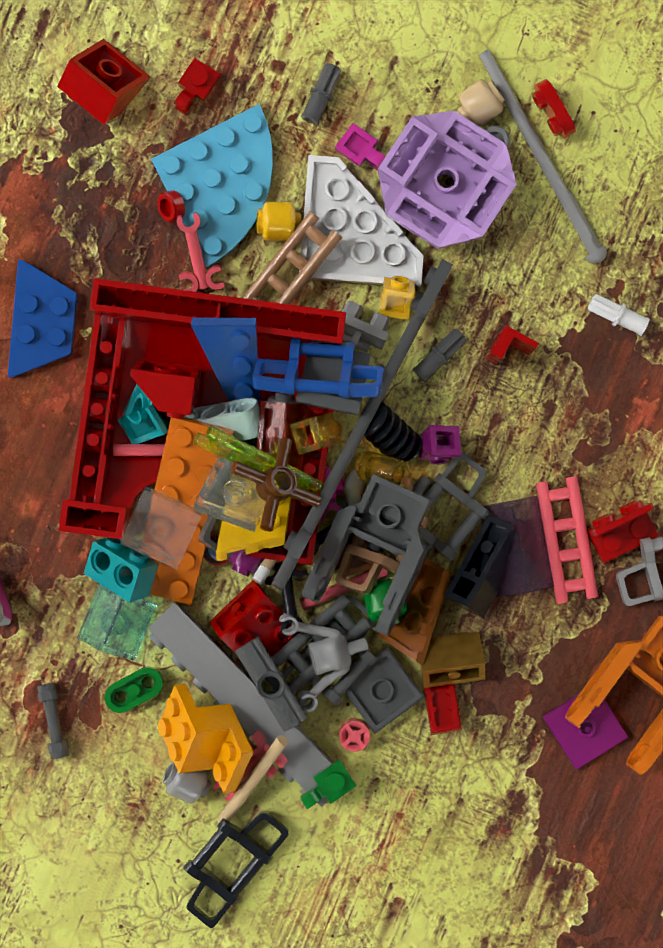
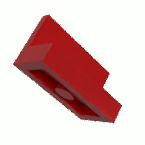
M505 326L498 334L486 360L497 365L504 357L509 345L529 355L537 348L539 343Z

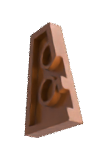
M425 557L406 599V613L399 617L400 622L394 625L388 636L377 633V636L417 663L423 665L451 572Z

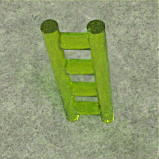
M214 426L208 428L206 435L200 432L197 433L193 444L231 463L238 461L263 472L274 467L275 457ZM289 464L287 465L296 475L297 486L306 490L310 489L316 493L319 492L322 487V481Z

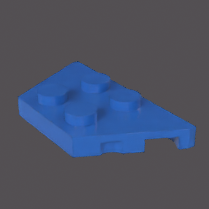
M18 260L7 375L9 378H16L20 374L35 368H41L55 360L73 355L78 294L23 260Z

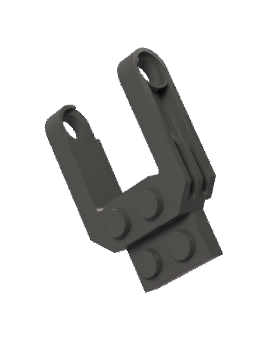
M373 474L361 502L338 510L305 583L302 596L316 603L321 600L352 532L356 536L394 554H402V561L383 600L382 605H384L377 625L372 629L388 636L400 615L428 553V547L419 528L432 500Z

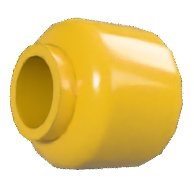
M268 201L264 203L262 209H257V234H262L263 239L268 242H286L301 223V213H295L294 205L291 202Z

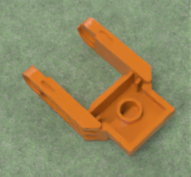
M663 616L657 617L641 640L618 642L614 645L569 707L565 719L577 728H581L580 724L588 717L595 706H600L626 669L659 695L663 696ZM663 709L627 759L626 765L639 775L644 774L663 751Z

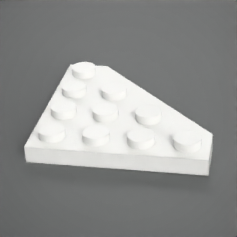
M309 155L304 218L309 211H312L319 217V220L314 225L327 237L332 230H335L343 237L310 279L383 285L384 277L403 276L410 281H415V288H421L423 254L409 241L398 225L386 216V213L378 205L374 197L353 176L339 157ZM305 236L301 243V256L309 261L320 246L308 236Z

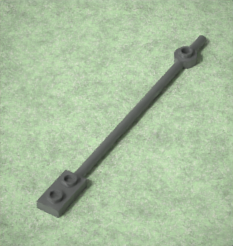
M444 259L441 260L438 268L433 266L430 268L423 282L428 285L425 293L423 294L418 291L410 308L415 310L384 369L381 395L370 397L319 493L321 495L319 506H312L298 533L293 530L290 533L283 547L289 551L271 584L279 590L284 589L453 266V264Z

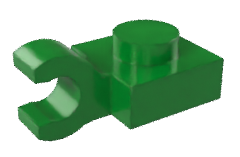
M337 759L313 776L317 785L303 793L300 799L307 809L325 796L331 804L355 788L356 784L341 761Z

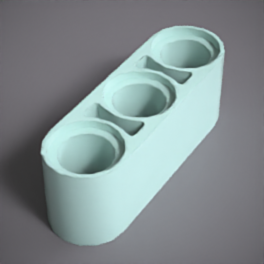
M244 398L198 407L193 410L191 415L185 416L190 419L234 430L232 442L256 438L266 430L264 419L255 398Z

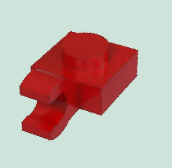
M194 57L178 82L179 87L184 90L180 92L174 101L175 109L186 115L196 98L205 102L221 78L220 73Z

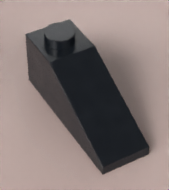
M492 515L487 516L445 593L448 599L460 608L484 619L498 593L516 527Z

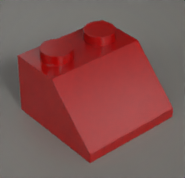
M103 38L69 59L57 87L66 93L70 99L88 111L95 119L105 125L124 111L148 82L150 76Z
M140 358L131 368L130 376L157 410L167 412L166 415L168 417L185 418L186 415L192 414L198 404L202 367Z

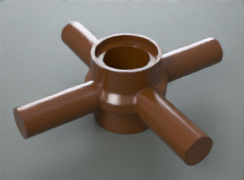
M280 438L274 467L263 472L238 461H235L231 467V473L256 483L257 494L262 500L266 501L260 529L268 532L273 531L279 502L288 497L313 507H318L321 502V495L297 486L295 473L287 467L292 447V440L288 438ZM274 480L277 482L279 489L276 487Z

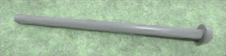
M490 50L482 52L479 57L493 83L504 97L507 108L589 253L585 257L586 261L592 264L602 262L607 255L606 246H601L571 190H567L541 143L540 136L534 131Z

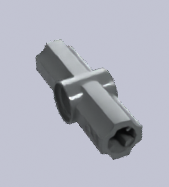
M259 636L235 650L255 683L258 694L264 698L284 732L307 719L305 712L288 686L284 674L277 668ZM268 676L277 678L280 688L275 692L267 691L263 686V679Z

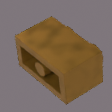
M461 632L452 636L431 637L423 665L420 664L424 688L486 680L485 660L479 632Z

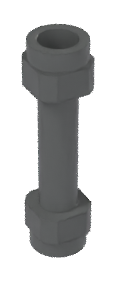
M53 682L37 686L39 702L43 701L51 740V743L47 744L51 759L69 756L67 739L63 740L55 700L59 697L56 684Z

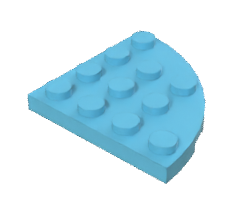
M260 104L151 159L166 190H175L181 195L185 204V215L182 218L183 223L187 226L193 225V212L199 214L200 225L197 228L204 264L207 269L220 262L238 247L237 245L255 226L257 222V209H262L268 198L273 172V150L269 128Z

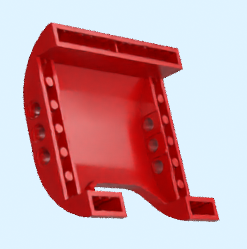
M94 278L89 310L95 316L69 500H62L58 531L123 539L137 497L147 487L156 484L162 456H113V444H132L117 419L122 417L137 384L130 376L131 368L140 358L202 367L198 404L195 408L229 402L191 327L192 318H256L259 359L289 361L291 339H299L302 343L314 342L342 345L346 312ZM301 355L298 379H302L307 355ZM273 373L262 374V376L279 379H285L286 375ZM261 390L260 402L257 401L266 423L269 396H275V392ZM295 391L294 398H297V391ZM299 404L296 435L294 439H290L292 440L290 453L294 456V462L290 469L296 475L297 486L319 495L324 485L334 411ZM167 433L139 444H165ZM264 433L261 434V442L266 439H273L279 444L280 439L266 436ZM270 448L263 452L264 467H261L262 470L265 471L274 467L276 453ZM230 480L224 487V490H228ZM291 498L285 543L292 530L297 533L299 532L312 508L311 505ZM318 524L297 563L312 565ZM284 545L274 548H263L258 552L250 553L249 557L284 561L289 550L283 548Z

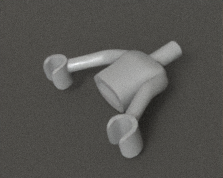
M286 613L280 616L279 621L292 620V626L282 630L284 634L292 635L298 631L327 637L320 641L308 643L315 674L320 675L329 672L310 691L303 690L299 694L300 699L312 698L310 704L302 706L303 711L312 712L318 705L316 697L333 681L349 671L351 654L368 650V644L365 638L347 642L345 636L339 630L298 622L291 614Z

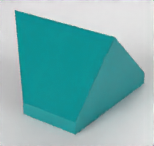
M136 384L122 417L117 420L131 443L139 444L166 434L171 417L166 415L167 412L158 411Z

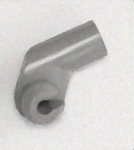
M357 469L350 471L343 483L348 506L361 502V494L366 483L365 475Z

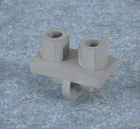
M348 301L342 309V312H346L343 343L353 342L355 343V349H360L366 353L370 345L382 350L389 332H386L389 317L380 313H374L370 324L359 320L363 307L355 302Z

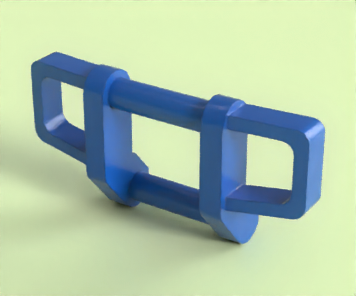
M291 339L289 361L258 359L256 361L253 373V387L259 390L284 394H295V391L339 394V397L342 398L378 397L382 392L384 369L381 366L354 365L355 343L345 342V345L302 343L299 339ZM301 355L343 358L340 381L298 379ZM264 373L286 374L285 379L262 376ZM352 379L376 380L374 383H352Z

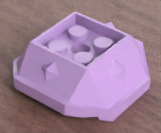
M456 111L412 116L378 168L386 216L437 249L481 239L517 185L507 145ZM441 175H448L453 179L454 185L450 188H443L439 185L437 179Z

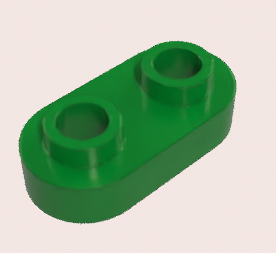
M147 666L110 685L105 692L104 700L107 707L115 713H124L155 697L163 688V676L158 669ZM144 677H152L154 685L146 687L143 683ZM118 691L125 692L127 695L126 701H118L116 693Z

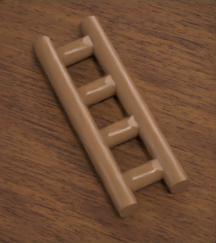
M309 211L242 298L259 300V295L269 284L281 294L276 303L291 304L343 237L335 230H332L328 237L314 226L319 217L312 211ZM305 236H308L320 246L309 261L295 250ZM287 260L300 270L290 285L276 275Z

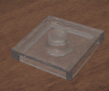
M217 457L194 503V510L255 532L264 512L266 501L262 500L257 494L255 482L231 473L233 462Z
M145 487L120 544L178 569L203 512L149 487Z

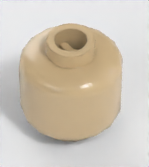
M480 79L460 94L459 100L462 106L458 108V111L468 120L483 126L502 112V102L505 99L491 80L487 83L485 80Z

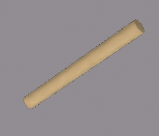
M278 735L218 816L219 821L222 818L229 822L288 745L289 741L285 736Z

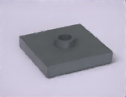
M389 647L375 656L377 660L372 666L368 665L345 692L374 734L425 697Z

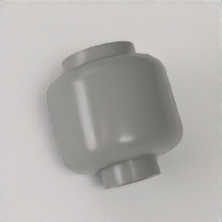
M174 762L169 764L163 777V783L166 784V792L190 804L198 800L199 797L204 798L211 786V781L208 780V770L179 774Z

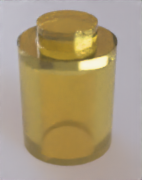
M366 451L358 457L355 464V472L358 474V479L369 483L372 475L375 474L400 486L404 477L405 463L400 459Z

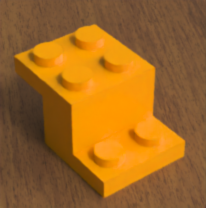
M174 685L170 698L167 699L162 718L158 722V731L160 736L164 737L167 744L170 760L175 763L179 774L213 769V776L219 782L223 793L235 792L250 761L253 750L231 703L196 707L187 685Z

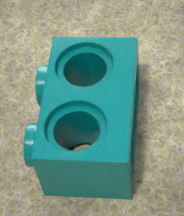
M103 538L93 541L83 574L126 601L133 602L149 597L159 564L150 559L144 551L136 550L125 544L124 539Z

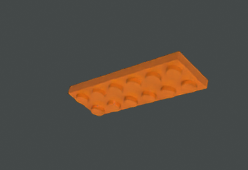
M187 417L182 419L171 418L141 551L147 553L150 559L159 564L150 595L192 605L206 550V545L199 540V535L210 513L199 500V496L204 489L208 490L226 463L234 430Z

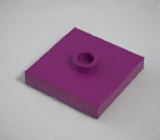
M580 693L542 716L576 770L628 738L605 699L599 707H594L588 717L580 724L581 728H577L565 719L569 707Z

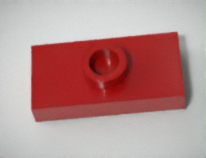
M455 684L424 688L431 735L462 731Z

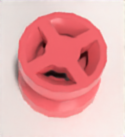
M350 718L341 725L339 738L342 746L346 750L358 752L368 745L370 732L363 720Z

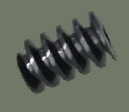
M382 401L364 437L375 448L379 449L383 455H386L389 461H410L418 455L422 446V438Z

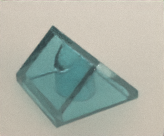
M99 584L77 638L101 652L134 661L157 603L145 598L128 602Z

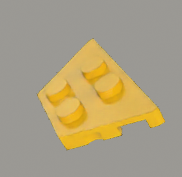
M233 474L230 478L216 549V561L227 560V553L243 549L245 554L258 552L263 548L285 545L291 497L279 502L273 531L261 530L260 525L266 501L262 500L257 494L255 482Z

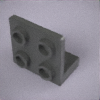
M355 351L354 365L369 366L370 354ZM307 355L302 379L340 381L343 358ZM352 379V383L366 382V379ZM298 392L296 398L297 404L359 416L362 397L342 398L339 397V394Z

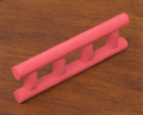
M578 476L566 478L567 487L549 490L547 481L535 483L556 603L569 602L567 593L580 590L586 591L587 599L599 597ZM569 499L572 517L554 520L551 502ZM575 529L578 547L559 550L556 532ZM580 559L583 578L565 581L562 562Z

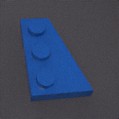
M192 318L191 327L228 400L255 398L260 402L261 390L253 387V373L256 361L259 359L256 318Z

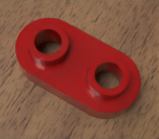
M544 79L534 85L535 92L532 93V98L540 110H545L549 117L547 120L548 126L554 136L560 135L565 139L575 133L576 129L573 120L552 84L547 79Z

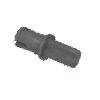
M331 63L324 65L315 87L310 89L312 94L301 115L302 119L311 124L319 125L328 101L333 100L331 94L341 74L339 67Z
M453 329L436 347L432 346L430 348L431 352L412 370L426 383L441 366L449 364L448 360L466 343V337L458 329Z

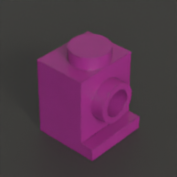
M429 425L420 434L422 438V446L419 451L420 460H427L431 464L441 465L448 463L453 457H461L459 426Z

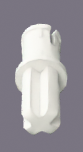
M598 294L592 297L588 305L589 311L612 321L613 326L618 324L640 336L644 333L650 320L625 308L626 304L622 303V305H619Z

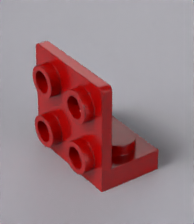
M634 500L619 507L621 513L616 516L605 514L591 521L593 527L587 529V532L602 563H606L640 546V539L650 537L652 540L659 537L647 513L654 509L652 503H642L641 500Z
M254 580L209 621L219 638L234 652L259 636L271 657L299 633L296 631L294 634L284 638L281 632V622L279 621L280 616L284 612L270 600Z

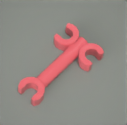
M193 212L194 223L191 226L185 225L182 216L179 215L177 217V226L185 232L194 274L189 271L179 274V280L190 279L193 283L191 288L184 290L196 292L197 289L200 290L208 287L215 290L224 288V281L214 282L211 279L213 273L222 271L221 266H211L206 272L197 228L200 225L199 214Z
M256 730L251 736L256 745H253L248 740L253 754L239 784L249 776L270 747V745L266 744L265 735L259 730ZM281 753L274 763L282 769L288 760ZM272 765L266 775L270 778L273 777L278 771L277 768ZM219 782L214 784L213 788L215 790L220 787ZM238 785V787H237V789H236L235 792L229 793V794L226 796V798H225L226 801H230V800H231V798L234 796V794H235V793L237 792V790L239 789V785Z

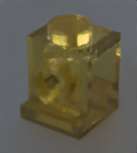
M333 412L290 424L299 455L342 443L340 438L342 427L339 421L334 418ZM305 427H310L315 444L310 445Z

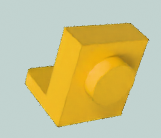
M403 276L384 277L378 313L387 317L409 320L410 307L415 296V281H410Z

